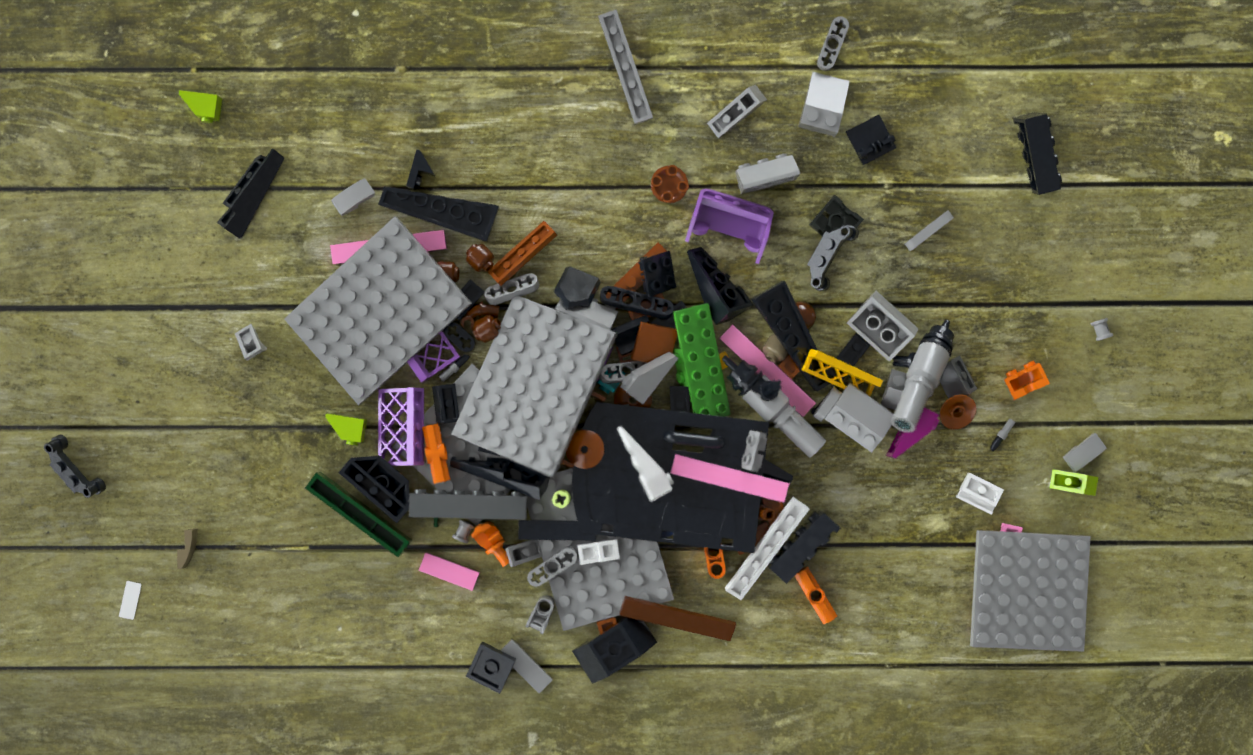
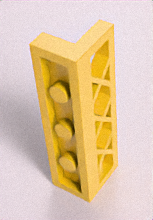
M810 349L802 371L842 389H845L847 386L844 385L841 377L850 375L852 384L859 388L858 384L865 382L869 384L866 391L868 396H871L875 386L881 387L883 380L813 349ZM812 359L818 361L820 369L815 371L808 369ZM833 367L837 376L828 378L825 370Z

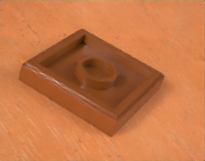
M641 321L631 356L632 360L648 363L667 352L673 353L678 335L677 330Z

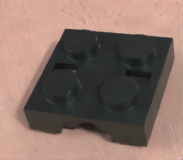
M834 195L809 226L823 237L825 231L832 232L842 226L852 225L858 227L864 219L848 209L843 201ZM824 211L830 214L828 218L822 214Z

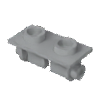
M750 430L746 439L747 445L745 454L742 457L741 468L758 472L759 468L761 469L764 455L758 454V450L765 451L768 440L766 438L767 434Z

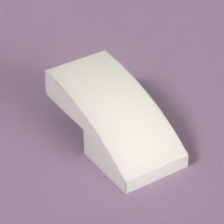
M617 539L577 545L580 565L620 559Z

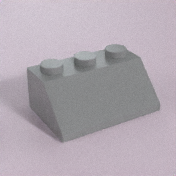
M785 153L776 156L775 160L769 161L766 158L757 161L756 165L750 166V163L740 165L735 174L740 193L745 194L794 181L799 177L800 171L793 155L787 156Z
M877 291L862 304L847 322L853 330L889 362L918 331V328Z
M593 298L588 307L576 306L573 309L566 310L561 299L556 306L557 311L610 331L618 315V311L615 310L616 307L603 306L595 298Z
M849 383L825 417V420L872 453L892 426L891 419L894 413L852 383Z

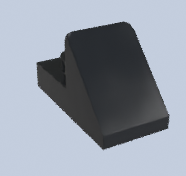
M417 149L406 184L408 189L416 191L417 187L421 186L423 179L421 173L436 177L423 153Z

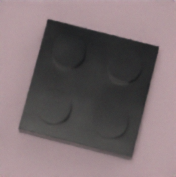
M482 641L466 677L500 694L516 662V658Z

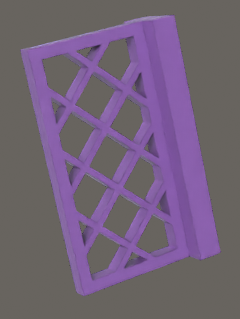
M442 331L439 333L442 337L440 345L430 344L429 342L426 345L424 356L415 355L407 361L422 384L460 358ZM429 346L440 348L438 359L427 357ZM442 348L451 350L454 357L449 360L440 359ZM426 359L437 361L436 369L430 373L425 368Z
M424 388L378 389V456L385 459V453L388 450L393 455L388 461L392 466L424 465V435L422 430L424 426ZM404 392H407V401L403 404L399 398ZM385 393H389L393 397L389 404L385 402ZM395 402L401 407L396 414L391 409ZM404 411L407 414L405 423L399 418ZM387 412L393 417L388 424L385 421ZM395 421L401 426L397 433L391 428ZM387 431L393 436L388 443L385 440ZM403 431L407 433V440L405 442L399 438ZM395 441L401 445L397 452L391 447ZM403 450L407 452V462H403L399 457Z

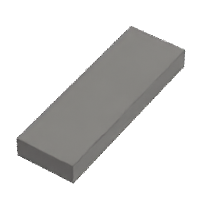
M513 639L501 649V651L516 658L513 668L539 694L553 680Z

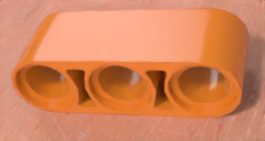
M704 547L709 575L715 579L722 578L726 571L723 550L719 549L716 555H710L708 553L709 548ZM719 564L722 567L719 574L711 572L713 565Z

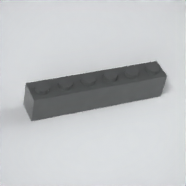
M415 489V493L409 494V517L526 520L527 495L517 491H512L511 495H504V491H492V494H484V491L474 490L473 494H465V490H453V493H446V490H434V493H426V489Z

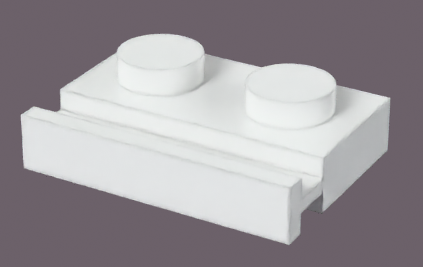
M968 472L956 498L992 515L1004 489Z

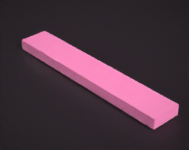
M444 230L412 234L427 252L447 249ZM369 240L330 245L332 264L345 263Z
M731 325L719 338L742 361L745 360L749 365L756 366L758 368L757 373L762 371L763 375L765 374L771 381L780 380V386L782 387L780 390L789 398V404L792 407L795 406L796 411L802 417L816 404L773 362L767 360L766 355L734 325Z
M675 454L671 474L780 502H785L789 483L677 454Z

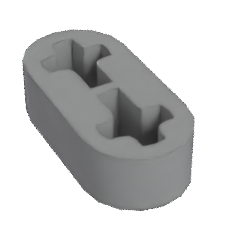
M833 387L818 406L813 417L820 422L823 421L840 398L842 392Z

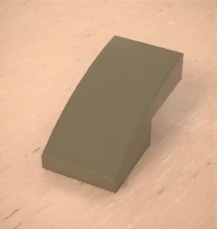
M198 529L184 530L185 548L177 550V569L186 568L190 563L197 543Z

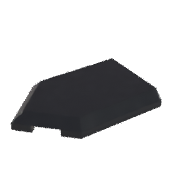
M570 266L565 268L554 289V293L557 297H560L566 310L573 309L576 306L588 307L601 282L599 278Z

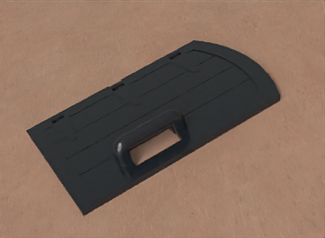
M596 402L582 430H590L600 436L604 444L603 458L592 468L582 469L573 466L572 473L573 503L581 533L754 553L761 496L671 474L675 454L763 476L766 447L765 451L758 450V454L764 455L761 469L759 468L758 472L743 469L741 466L742 457L745 454L747 445L746 439L750 430L767 434L766 438H768L769 422L688 413L679 410L670 411ZM675 425L716 429L715 436L675 432ZM622 426L664 470L665 474H670L674 482L671 485L672 490L650 501L641 482L639 472L636 470L631 455L617 429L618 427ZM673 443L713 448V454L672 450ZM582 446L581 452L587 453L588 447ZM602 524L614 525L613 531L601 530ZM662 531L673 532V539L661 537ZM722 538L733 539V546L721 544Z

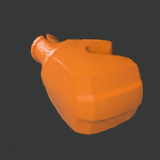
M491 521L478 524L474 528L471 537L481 547L486 549L485 553L487 555L490 553L494 554L502 567L509 564L507 552L502 547L505 540L496 525Z

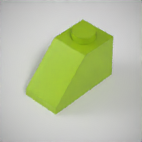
M179 90L181 98L202 122L213 123V121H220L221 97L215 94Z
M326 414L325 418L341 440H347L346 444L358 446V442H364L367 425L366 419Z
M1053 469L1050 488L1096 496L1099 477Z

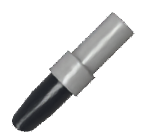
M463 355L449 365V368L440 374L439 378L444 382L453 373H456L470 356Z
M1010 418L992 442L990 446L991 451L994 452L1002 441L1007 438L1008 433L1016 422Z

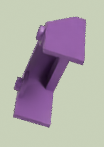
M702 189L685 241L689 242L692 232L696 235H703L708 232V229L745 240L744 245L750 252H757L755 263L759 264L768 240L774 213L766 206L711 189Z

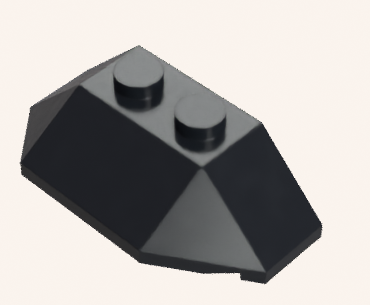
M381 456L350 458L338 472L396 523L409 510V480Z

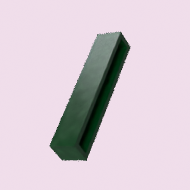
M316 472L306 485V490L396 557H400L412 542L411 538L322 472Z

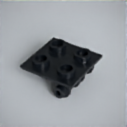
M880 115L845 132L862 165L897 148L894 143L896 142L894 136H890Z
M670 250L648 258L647 256L639 258L640 271H644L640 273L641 276H644L641 281H644L643 292H646L648 297L677 288Z

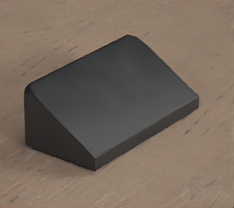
M455 383L433 386L436 422L439 424L457 422L459 410Z

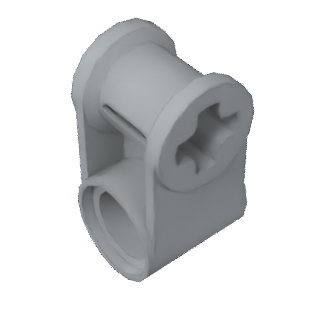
M544 595L539 598L525 627H532L543 635L555 605L552 597ZM547 601L551 607L548 610H544L541 608L540 603Z

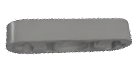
M836 17L830 26L817 60L819 69L823 71L832 69L849 28V22L845 17ZM842 22V26L845 29L841 28L839 34L836 35L837 26L835 24ZM830 39L837 40L838 47L835 49L830 48L828 41ZM827 53H831L829 58L831 64L828 63L827 66H824V62L821 59H825Z
M947 210L904 245L909 251H912L954 217Z
M525 274L507 280L502 286L495 284L488 287L484 292V296L490 305H497L509 301L516 296L535 292L539 288V281L535 274ZM512 286L517 287L513 292L507 291Z
M634 361L607 364L602 368L599 379L606 384L622 382L626 377L622 374L623 367L628 368L632 372L646 364V362ZM607 370L608 373H614L617 370V374H613L610 377L608 375H605L604 373Z
M567 547L532 569L527 577L529 584L535 587L540 586L573 565L578 559L577 551L574 548ZM565 552L573 553V561L567 559L563 562L565 566L562 567L560 560L566 556ZM549 562L557 563L558 570L556 572L548 570L547 565ZM541 567H543L546 574L539 578L540 582L537 580L533 581V573H541L543 571Z

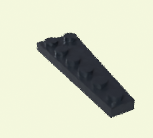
M385 186L378 203L379 206L488 242L499 210L498 205Z
M780 281L751 298L755 307L812 389L818 392L831 384L802 371L810 349H818L786 281ZM812 359L808 369L812 371L820 369L818 361ZM826 369L825 371H826L827 377H828V378H831L830 375H829V373H828V371H827V369Z

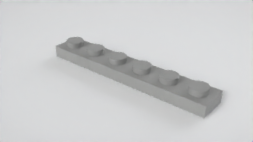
M617 10L598 15L634 124L653 119Z

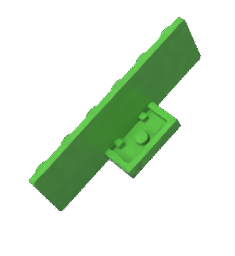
M705 303L674 311L673 315L680 347L673 349V355L678 357V360L675 362L677 369L676 379L680 386L689 388L693 413L722 417L729 416L731 412L709 304Z

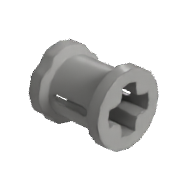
M1108 318L1090 323L1091 326H1094L1097 335L1096 341L1113 336L1107 324Z
M460 519L458 529L452 535V538L468 544V537L471 530L475 528V525Z

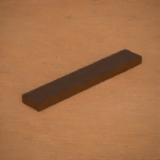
M624 596L619 612L620 616L726 641H731L736 627V622L629 596Z

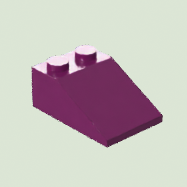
M924 407L914 431L903 432L898 430L886 456L897 458L928 435L931 430H935L939 423L937 419L939 414Z

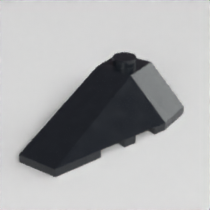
M702 247L687 251L704 304H709L711 318L715 325L728 322L754 306L745 291L740 286L736 287L729 280L731 277L728 273L724 274L717 268L718 263Z

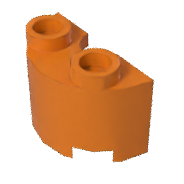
M1033 360L1024 364V369L1017 371L1013 369L1005 373L1007 377L1004 380L1014 400L1050 384L1040 363L1035 364Z

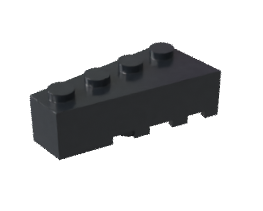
M1038 112L1013 117L1014 124H1018L1020 129L1019 133H1017L1018 140H1021V143L1024 145L1023 159L1027 164L1029 163V167L1026 170L1032 193L1041 195L1060 190L1062 177L1057 170L1059 161L1057 155L1054 154L1053 146H1055V140L1050 132V127L1052 126L1050 117L1046 113Z
M820 510L818 512L814 511L807 518L809 522L805 526L801 525L794 534L796 536L791 541L788 539L781 548L783 550L778 555L776 554L768 565L786 584L804 567L805 564L803 562L805 560L809 561L816 555L818 551L816 548L818 546H825L830 541V534L833 531L837 533L841 529L830 517Z

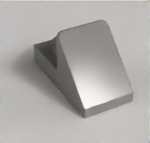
M252 324L235 333L246 361L267 350L266 346L260 341Z
M891 369L881 401L882 406L896 410L904 390L907 373Z
M528 540L506 548L511 567L543 556L538 540Z

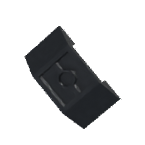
M624 617L621 619V622L593 640L586 641L572 650L593 684L609 677L642 656L657 641L644 621Z

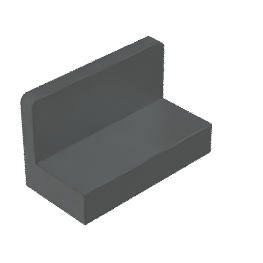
M960 355L948 361L940 379L948 399L959 394L968 396L976 391L977 387Z

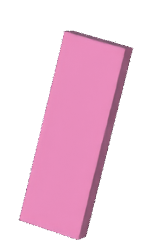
M425 552L419 568L421 572L473 591L480 573L428 552Z

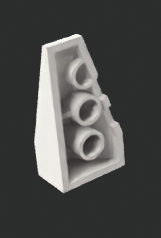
M622 426L618 427L617 429L631 455L636 470L639 472L641 482L650 501L672 490L671 485L674 482L670 474H665L664 470Z

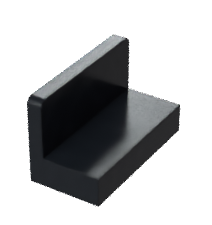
M647 315L611 329V331L617 334L614 341L622 356L633 352L641 321L650 323Z

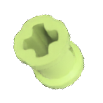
M561 489L553 494L552 503L556 507L564 508L571 501V495L567 490ZM559 494L566 497L564 504L562 501H557Z

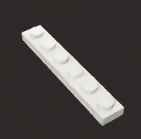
M791 498L756 545L754 553H750L726 585L725 590L740 600L743 599L810 510L809 507L796 498Z

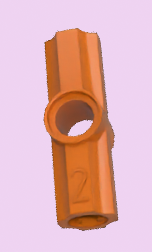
M439 423L423 426L422 430L426 444L425 454L427 462L430 464L433 482L435 484L449 481L451 479L447 465L448 455L445 443L442 441Z
M803 567L794 577L823 624L829 623L838 615L809 567ZM818 590L820 597L812 600L811 593Z

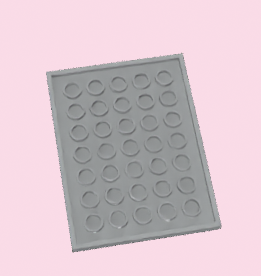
M394 216L284 320L358 405H361L472 303L404 224Z
M516 296L510 302L501 322V329L498 330L499 334L492 342L452 431V435L554 478L617 334L542 304Z
M573 468L557 472L554 478L550 476L548 487L540 500L527 495V508L531 520L577 521L572 492ZM561 489L567 490L571 495L570 503L564 508L556 507L552 503L553 494ZM559 494L557 501H562L564 504L566 497ZM602 524L601 530L613 531L614 525ZM596 535V541L538 540L543 555L542 559L545 562L567 547L574 548L577 551V545L617 539L620 559L580 565L578 558L573 565L549 580L563 631L620 615L619 612L624 596L658 604L674 600L658 542ZM565 552L566 556L560 560L562 567L565 566L563 562L567 559L573 561V553ZM551 561L548 563L547 568L550 572H556L558 565L556 562Z

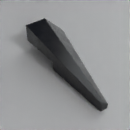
M456 457L450 459V467L538 500L545 493L550 476L508 458H487L486 461L475 460V457H469V460H458Z

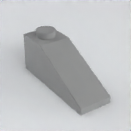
M756 85L750 86L707 124L715 135L720 138L754 112L767 99Z
M671 352L659 356L633 370L623 379L620 387L644 404L678 360V357Z

